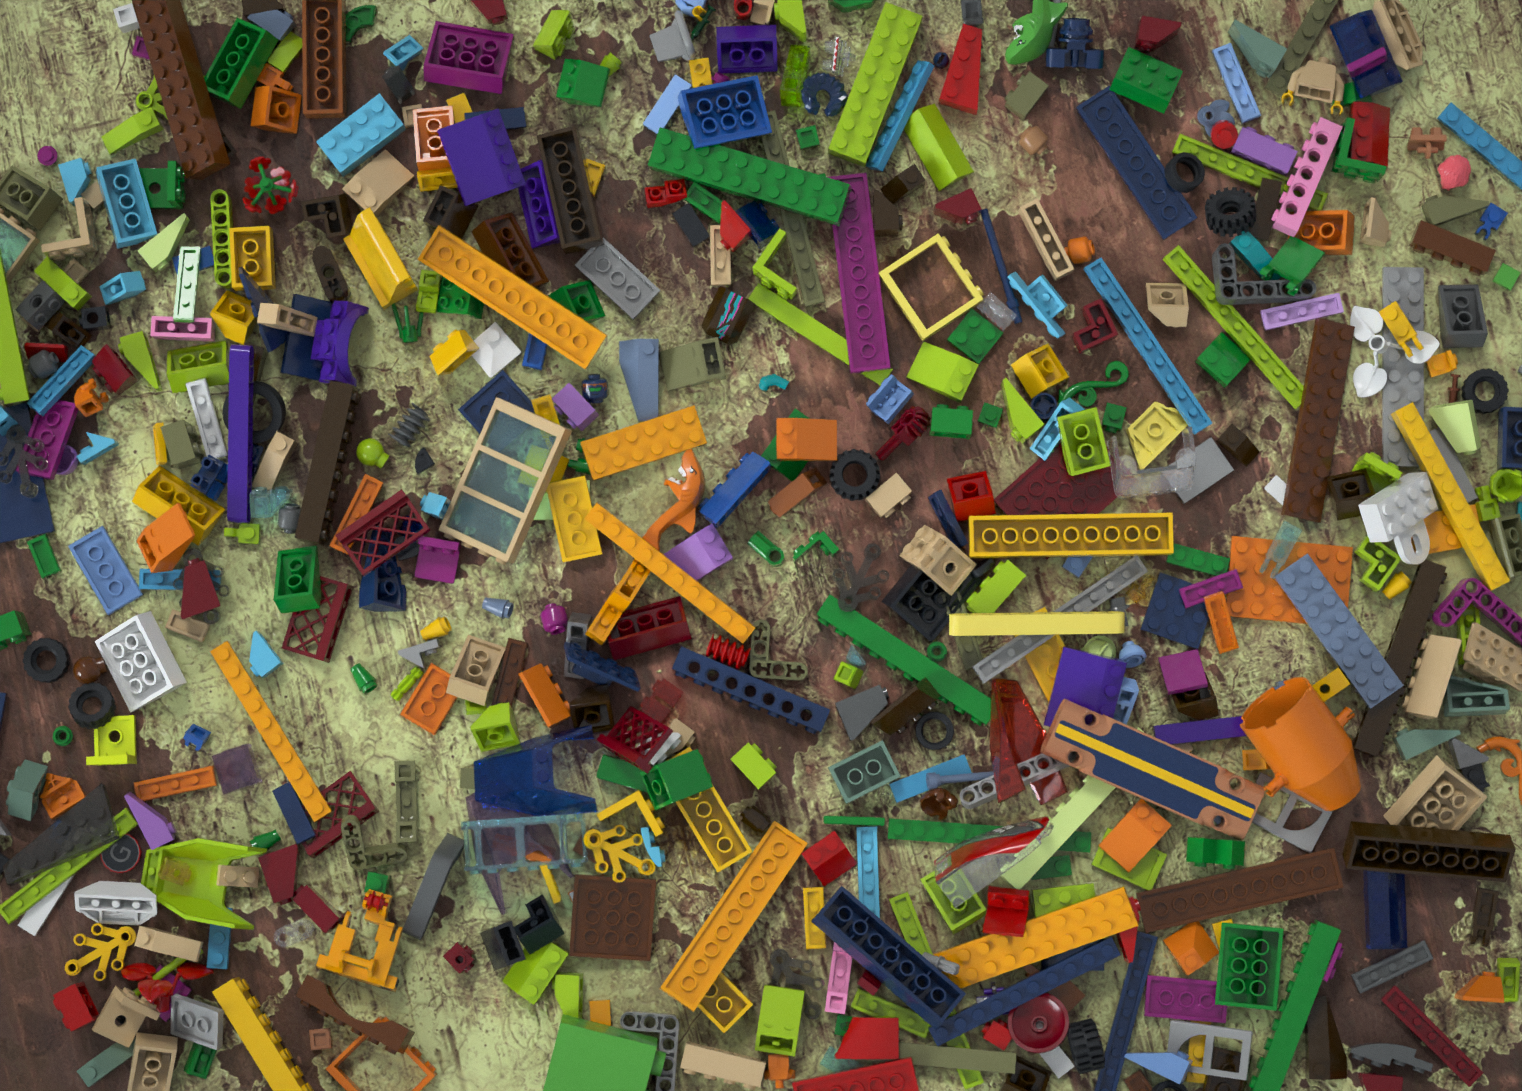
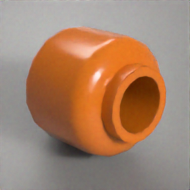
M1086 236L1070 239L1068 247L1064 248L1073 264L1089 262L1092 260V256L1095 255L1093 241L1089 240Z

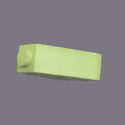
M1473 400L1435 405L1428 409L1430 415L1457 453L1463 452L1464 455L1476 453V450L1481 447Z

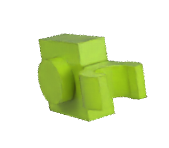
M1489 486L1475 488V493L1480 499L1479 502H1475L1479 522L1501 517L1497 498L1491 499Z
M239 523V529L224 528V536L238 537L239 544L259 545L260 524Z

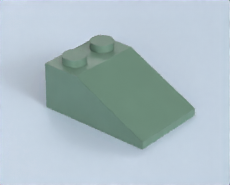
M1234 20L1228 31L1229 35L1252 69L1256 70V74L1263 78H1266V76L1270 78L1287 48L1243 23Z

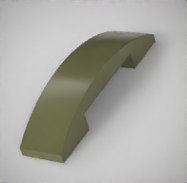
M415 760L394 761L397 812L396 842H417L418 808Z

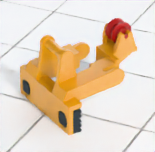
M371 889L365 893L362 908L367 911L364 919L366 922L379 925L375 937V942L378 943L374 959L367 960L349 954L356 930L348 928L352 912L347 911L343 924H338L329 955L319 954L316 967L319 970L396 993L399 979L389 975L403 927H398L394 942H392L391 939L396 925L386 921L393 896Z

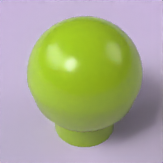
M372 438L361 441L356 450L357 458L362 464L367 466L376 465L380 469L390 456L384 452L382 444Z

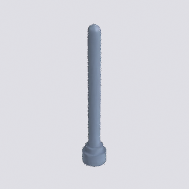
M1001 771L940 776V774L935 772L926 773V784L928 789H936L941 784L980 781Z

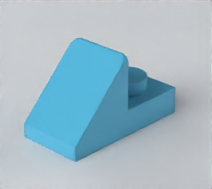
M408 35L385 50L383 54L403 71L408 61L421 54L423 47Z
M86 432L94 446H87L80 450L81 454L77 455V458L81 464L86 465L119 444L114 439Z

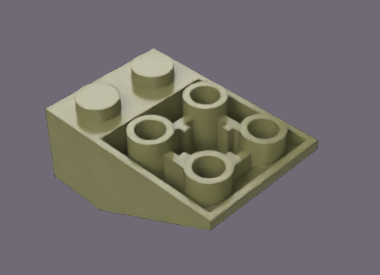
M718 337L692 342L659 352L667 391L726 379Z

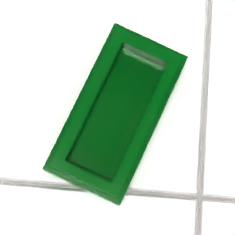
M47 534L27 541L42 579L62 571Z

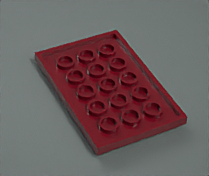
M1060 443L1046 461L1042 458L1038 459L994 499V502L1005 515L1099 514L1137 479L1107 446L1111 466L1071 476L1067 472Z

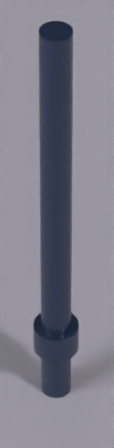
M988 209L981 210V216L1008 300L1006 304L1008 310H1011L1014 323L1019 324L1023 322L1018 309L1020 305L1018 299H1015L1012 286L1009 283L1010 280L1007 277L1008 273Z

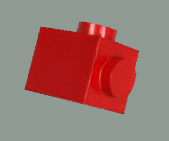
M993 1019L991 1023L986 1022L981 1031L984 1033L982 1036L984 1039L1003 1051L1012 1039L1009 1029H1007L1008 1024L1001 1019H998L997 1022Z

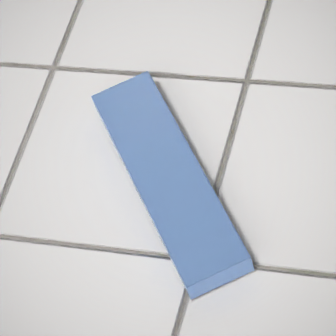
M1228 43L1213 49L1212 54L1241 124L1259 118L1261 116L1232 44Z

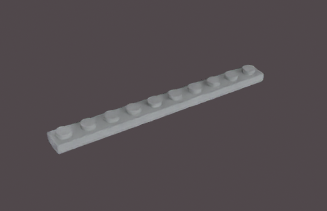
M1134 556L1053 612H1090L1146 574L1148 570L1140 558ZM1056 634L1018 635L972 666V668L984 684Z

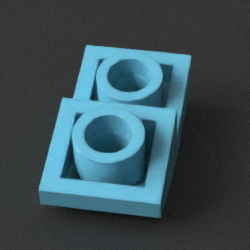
M649 827L641 828L643 842L649 856L657 867H661L662 862H666L664 850H660V846L652 847L651 843H655V837Z

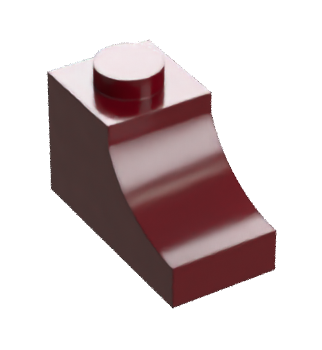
M866 969L856 981L858 985L873 996L882 984Z

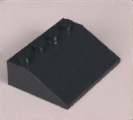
M953 563L947 564L946 572L952 570ZM911 564L881 602L932 643L949 622V615L947 616L945 607H949L950 614L955 613L982 580L979 577L974 578L970 572L955 591H959L960 595H962V599L959 602L957 593L952 596L949 595L922 570ZM942 594H945V596H946V597H945V598H946V601H945V602H943V599H942V596H941Z

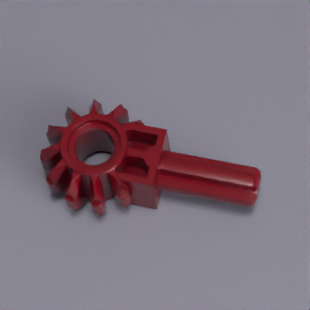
M912 406L909 410L906 409L901 414V418L891 427L895 434L875 453L881 461H884L902 442L909 446L918 436L922 437V434L927 432V427L931 425L929 414L919 406Z

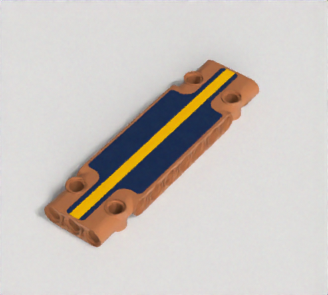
M1063 699L1060 703L1040 751L1042 754L1072 766L1080 772L1240 841L1245 838L1265 793L1263 786L1229 772L1219 765L1067 699ZM1088 714H1091L1093 717L1090 724L1085 723V717ZM1075 751V760L1069 762L1068 755ZM1236 778L1237 785L1236 787L1231 788L1230 782L1231 780ZM1220 816L1221 822L1215 826L1213 821L1215 817Z

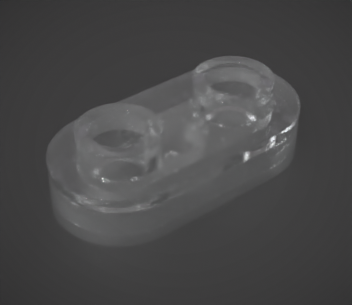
M307 919L297 920L277 929L274 933V941L280 947L291 946L309 938L313 934L314 926ZM301 925L306 927L305 933L299 931ZM285 933L287 935L286 941L281 940V934Z

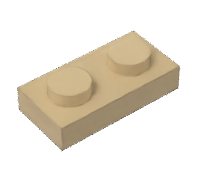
M218 865L216 885L258 888L259 867Z

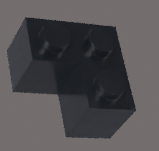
M543 894L525 904L531 917L514 927L520 942L529 955L565 934L553 908Z

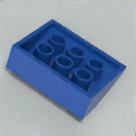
M758 75L681 90L677 97L694 149L772 133Z
M752 452L750 455L746 453L739 461L741 465L737 469L732 468L726 475L728 478L723 485L719 483L712 491L714 495L710 499L705 498L699 505L701 508L699 513L711 524L713 523L717 529L771 470L770 462L755 452Z

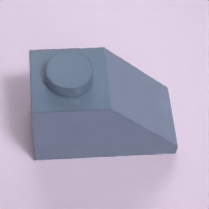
M279 10L249 14L247 17L250 23L267 30L278 39L279 43L296 27L293 21L294 17L286 11L282 13Z

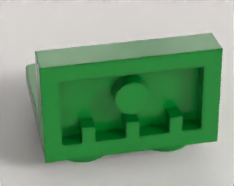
M442 276L436 312L463 314L475 319H482L484 303Z
M817 531L809 538L808 541L810 543L805 547L800 545L793 551L794 556L792 558L796 563L819 542L821 543L819 548L826 556L830 554L834 557L839 553V549L824 531L821 533Z

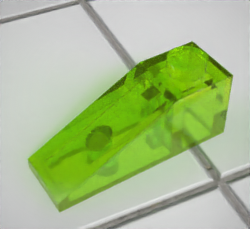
M790 45L779 90L782 106H802L801 90L803 89L804 80L807 79L810 46Z

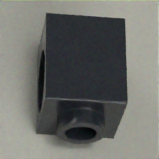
M106 306L81 309L82 315H79V323L84 330L89 332L111 329L109 309ZM97 314L98 321L91 324V316Z

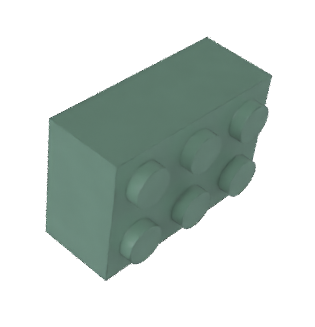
M883 740L828 767L846 804L901 777Z

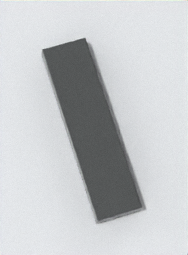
M1422 940L1351 974V977L1358 992L1361 994L1434 958L1425 940Z

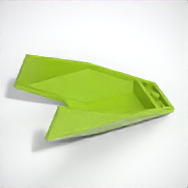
M201 838L161 846L153 850L148 849L146 850L141 884L157 896V902L186 920L234 929L254 930V925L226 908L224 901L227 886L216 885L218 865H231L234 860L267 852V849Z

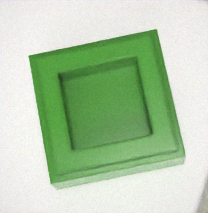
M1502 263L1492 281L1510 291L1521 272Z

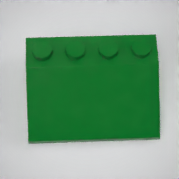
M1222 922L1215 996L1216 1005L1277 1011L1284 928Z

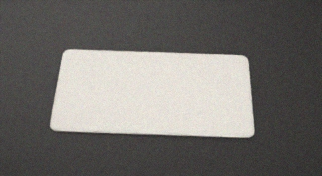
M1276 475L1264 489L1283 505L1286 483Z

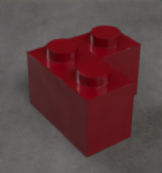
M1102 298L1082 307L1081 311L1088 326L1074 332L1071 337L1079 354H1082L1118 336V332Z

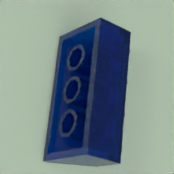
M1372 9L1359 12L1329 26L1346 66L1382 47L1387 52V61L1352 78L1360 99L1387 92L1403 82Z
M1363 870L1366 949L1408 948L1405 874Z

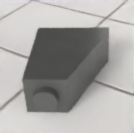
M877 685L835 703L850 741L854 740L888 704L887 699L890 697L885 687L881 688V685Z

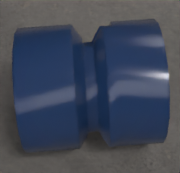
M1040 393L1033 398L1030 407L1041 421L1045 422L1050 419L1057 409V402L1052 395Z

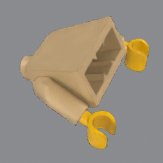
M1320 57L1318 61L1310 60L1305 66L1292 73L1287 86L1288 92L1282 95V103L1284 104L1285 99L1290 97L1289 106H1292L1294 104V92L1296 96L1332 103L1335 100L1330 109V114L1333 115V108L1337 107L1340 109V116L1343 111L1340 102L1343 101L1344 83L1340 75L1336 73V67L1329 64L1330 60L1328 58Z

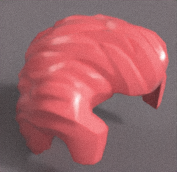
M1452 155L1439 165L1437 171L1441 175L1440 183L1442 189L1450 191L1453 188L1462 187L1468 183L1471 173V165L1468 159L1461 155Z

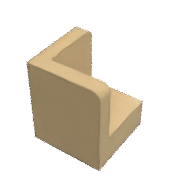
M754 0L750 22L759 25H770L775 0Z

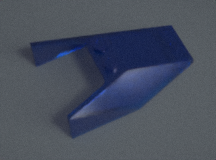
M592 725L535 737L474 761L475 801L533 816L598 812L595 798L555 788L553 776L552 749L554 745L563 741L594 739Z

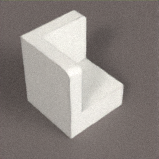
M132 3L113 9L118 27L123 33L140 28Z

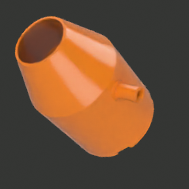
M1295 677L1283 681L1285 685L1276 690L1272 687L1260 695L1241 717L1243 723L1240 724L1241 729L1275 774V777L1263 789L1267 791L1266 794L1270 797H1274L1284 786L1286 789L1325 811L1339 809L1355 798L1361 789L1352 740L1344 730V726L1355 717V714L1352 713L1353 711L1350 708L1345 707L1335 717L1307 678Z

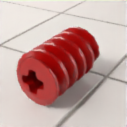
M713 634L706 650V657L713 653V660L715 661L721 657L722 664L728 660L729 667L736 663V670H739L742 666L744 667L751 648L744 652V645L737 649V642L734 641L730 646L728 638L721 642L722 636L719 635L714 639Z

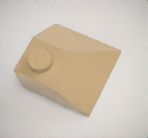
M1371 197L1364 205L1359 244L1384 247L1387 242H1390L1391 230H1388L1389 223L1376 198Z
M1146 283L1148 310L1166 326L1187 327L1189 304L1185 284Z

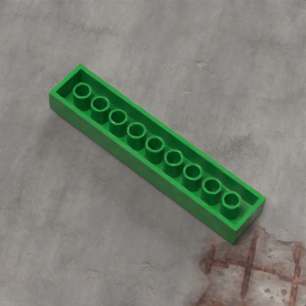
M661 127L659 128L648 162L651 170L690 182H696L700 185L836 226L841 224L852 189L848 183L718 144L694 149L690 136Z

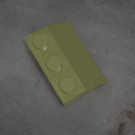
M1520 513L1490 520V533L1495 543V552L1508 578L1522 576V521Z

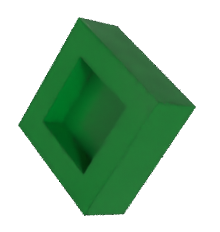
M815 125L796 130L800 150L820 146Z
M984 402L977 422L997 428L1003 409Z

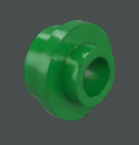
M933 642L927 648V655L932 661L940 662L945 659L947 648L941 642ZM935 648H939L941 654L936 656L934 655L933 650Z
M59 726L53 732V740L59 746H67L73 740V732L69 727ZM63 732H65L67 735L65 740H62L60 738V735Z

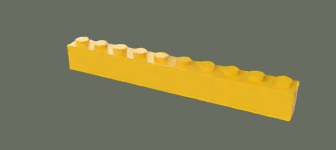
M1412 402L1391 414L1421 471L1427 472L1433 493L1483 585L1492 591L1509 582L1510 579L1414 403Z

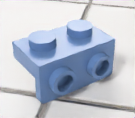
M891 374L883 380L879 389L869 397L866 405L872 413L889 424L914 393Z

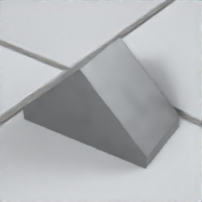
M1456 738L1448 740L1456 769L1483 763L1490 758Z

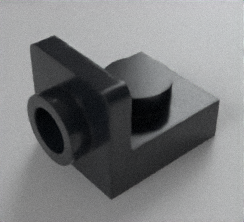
M1481 763L1460 769L1462 775L1482 792H1485V788L1490 786L1489 782L1486 781Z

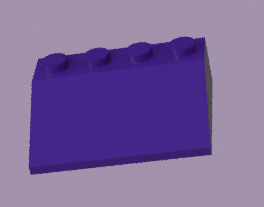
M499 109L437 130L465 206L526 185Z
M1063 646L1044 725L1051 726L1063 699L1113 718L1127 663L1118 658ZM1091 714L1086 715V724L1092 722L1093 717Z

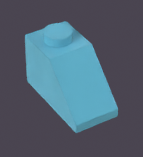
M82 158L58 165L69 203L75 206L74 198L82 197L81 193L86 190L91 181L89 174H92L88 162L85 163Z
M140 271L120 273L99 286L105 305L134 297L146 290Z
M255 631L252 637L249 662L252 664L250 669L257 677L260 675L262 678H265L284 663L259 631Z

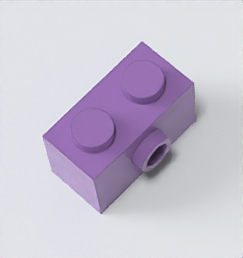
M570 383L552 398L555 403V410L560 415L564 413L568 417L566 421L573 429L578 427L582 432L599 416L596 410Z

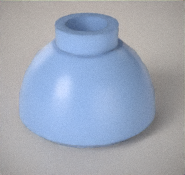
M1127 641L1122 644L1123 648L1119 653V659L1127 663L1126 668L1136 667L1145 661L1147 655L1140 646L1134 644L1133 641Z

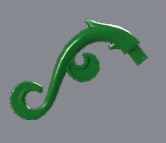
M1113 361L1107 365L1105 370L1106 378L1110 379L1111 372L1118 370L1121 378L1117 381L1079 382L1066 389L1064 393L1059 389L1058 406L1061 401L1068 398L1072 399L1078 392L1085 391L1087 396L1084 397L1079 394L1078 402L1083 407H1090L1097 399L1094 388L1117 387L1127 381L1129 375L1127 366L1120 361Z

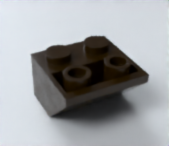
M440 185L423 222L426 226L435 230L440 225L460 239H463L478 205L473 203L465 206L460 194Z

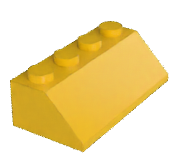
M160 465L138 486L132 500L134 504L155 518H159L175 504L180 503L186 512L191 527L194 529L195 537L192 542L197 546L209 536L226 510Z

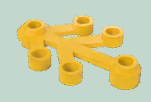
M615 825L612 829L604 832L596 829L588 830L584 834L583 842L588 849L593 851L596 860V872L605 873L609 868L608 863L604 861L601 849L608 852L614 871L612 878L617 883L623 882L626 879V874L622 871L619 858L637 867L642 875H651L655 871V863L651 859L640 860L622 850L630 846L641 845L643 838L640 834H633L628 839L610 844L604 840L613 836H623L626 832L623 825ZM617 827H620L622 830L620 835L616 832ZM591 836H594L596 839L594 844L590 841ZM635 836L639 838V842L637 844L634 843L633 840ZM601 863L604 865L603 871L599 869ZM643 864L648 866L647 871L643 870ZM617 873H621V880L617 879Z
M101 923L94 924L91 927V932L94 935L104 934L114 937L109 942L89 938L82 933L75 935L74 943L77 946L87 945L97 949L79 960H69L65 964L66 973L71 976L81 973L83 966L101 956L99 967L94 972V978L97 981L105 980L112 949L119 946L117 957L112 961L111 967L115 971L123 969L127 947L136 940V932L133 928L124 926L116 930L104 927ZM97 925L101 927L100 933L95 932ZM123 933H128V940L122 938ZM79 936H82L84 939L81 944L77 941ZM116 961L121 962L120 968L115 967ZM71 964H74L76 966V970L74 972L71 971L69 968ZM99 971H102L104 974L102 979L97 977Z

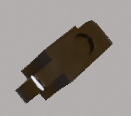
M325 246L316 247L312 254V260L326 297L333 304L334 301H348L351 294L350 288L332 251ZM328 269H334L335 271L331 278L325 277V272ZM337 289L342 290L341 296L335 295Z

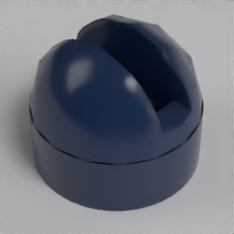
M938 52L933 58L935 67L943 69L948 66L949 57L946 53ZM942 55L945 56L941 64L937 63Z

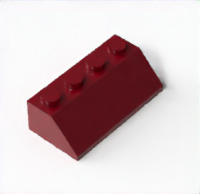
M678 596L624 611L607 637L613 659L625 658L692 639L681 597Z

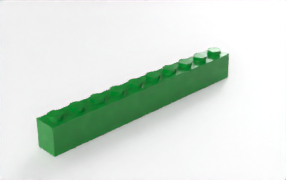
M830 594L816 614L819 617L818 621L826 627L829 624L836 628L834 632L843 638L846 635L853 639L851 643L860 649L863 646L869 649V655L877 660L881 657L887 661L885 665L894 671L898 668L904 672L902 676L913 682L915 679L920 682L926 677L941 695L938 698L945 704L949 701L955 705L954 710L962 715L966 712L972 716L970 720L979 726L982 724L987 725L1000 705Z
M1316 919L1314 923L1310 924L1307 931L1309 938L1307 943L1303 942L1300 949L1301 959L1296 961L1292 972L1295 973L1293 980H1289L1286 985L1285 991L1288 993L1285 1000L1282 999L1280 1001L1278 1019L1274 1018L1271 1030L1273 1032L1271 1037H1267L1263 1046V1049H1266L1265 1053L1257 1061L1256 1068H1258L1256 1076L1253 1075L1250 1079V1091H1280L1341 933L1339 928Z

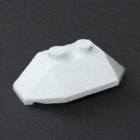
M98 881L74 893L76 911L82 912L97 923L139 926L152 916L157 915V896L141 883Z

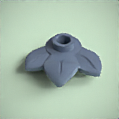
M1215 100L1210 106H1204L1198 111L1197 119L1205 127L1208 136H1210L1213 125L1219 120H1228L1235 125L1234 118L1227 112L1230 104L1228 101ZM1207 112L1210 114V119H1207L1205 116Z

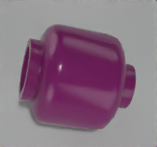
M555 603L548 604L540 614L542 625L546 632L557 635L566 630L568 617L563 606L556 605Z

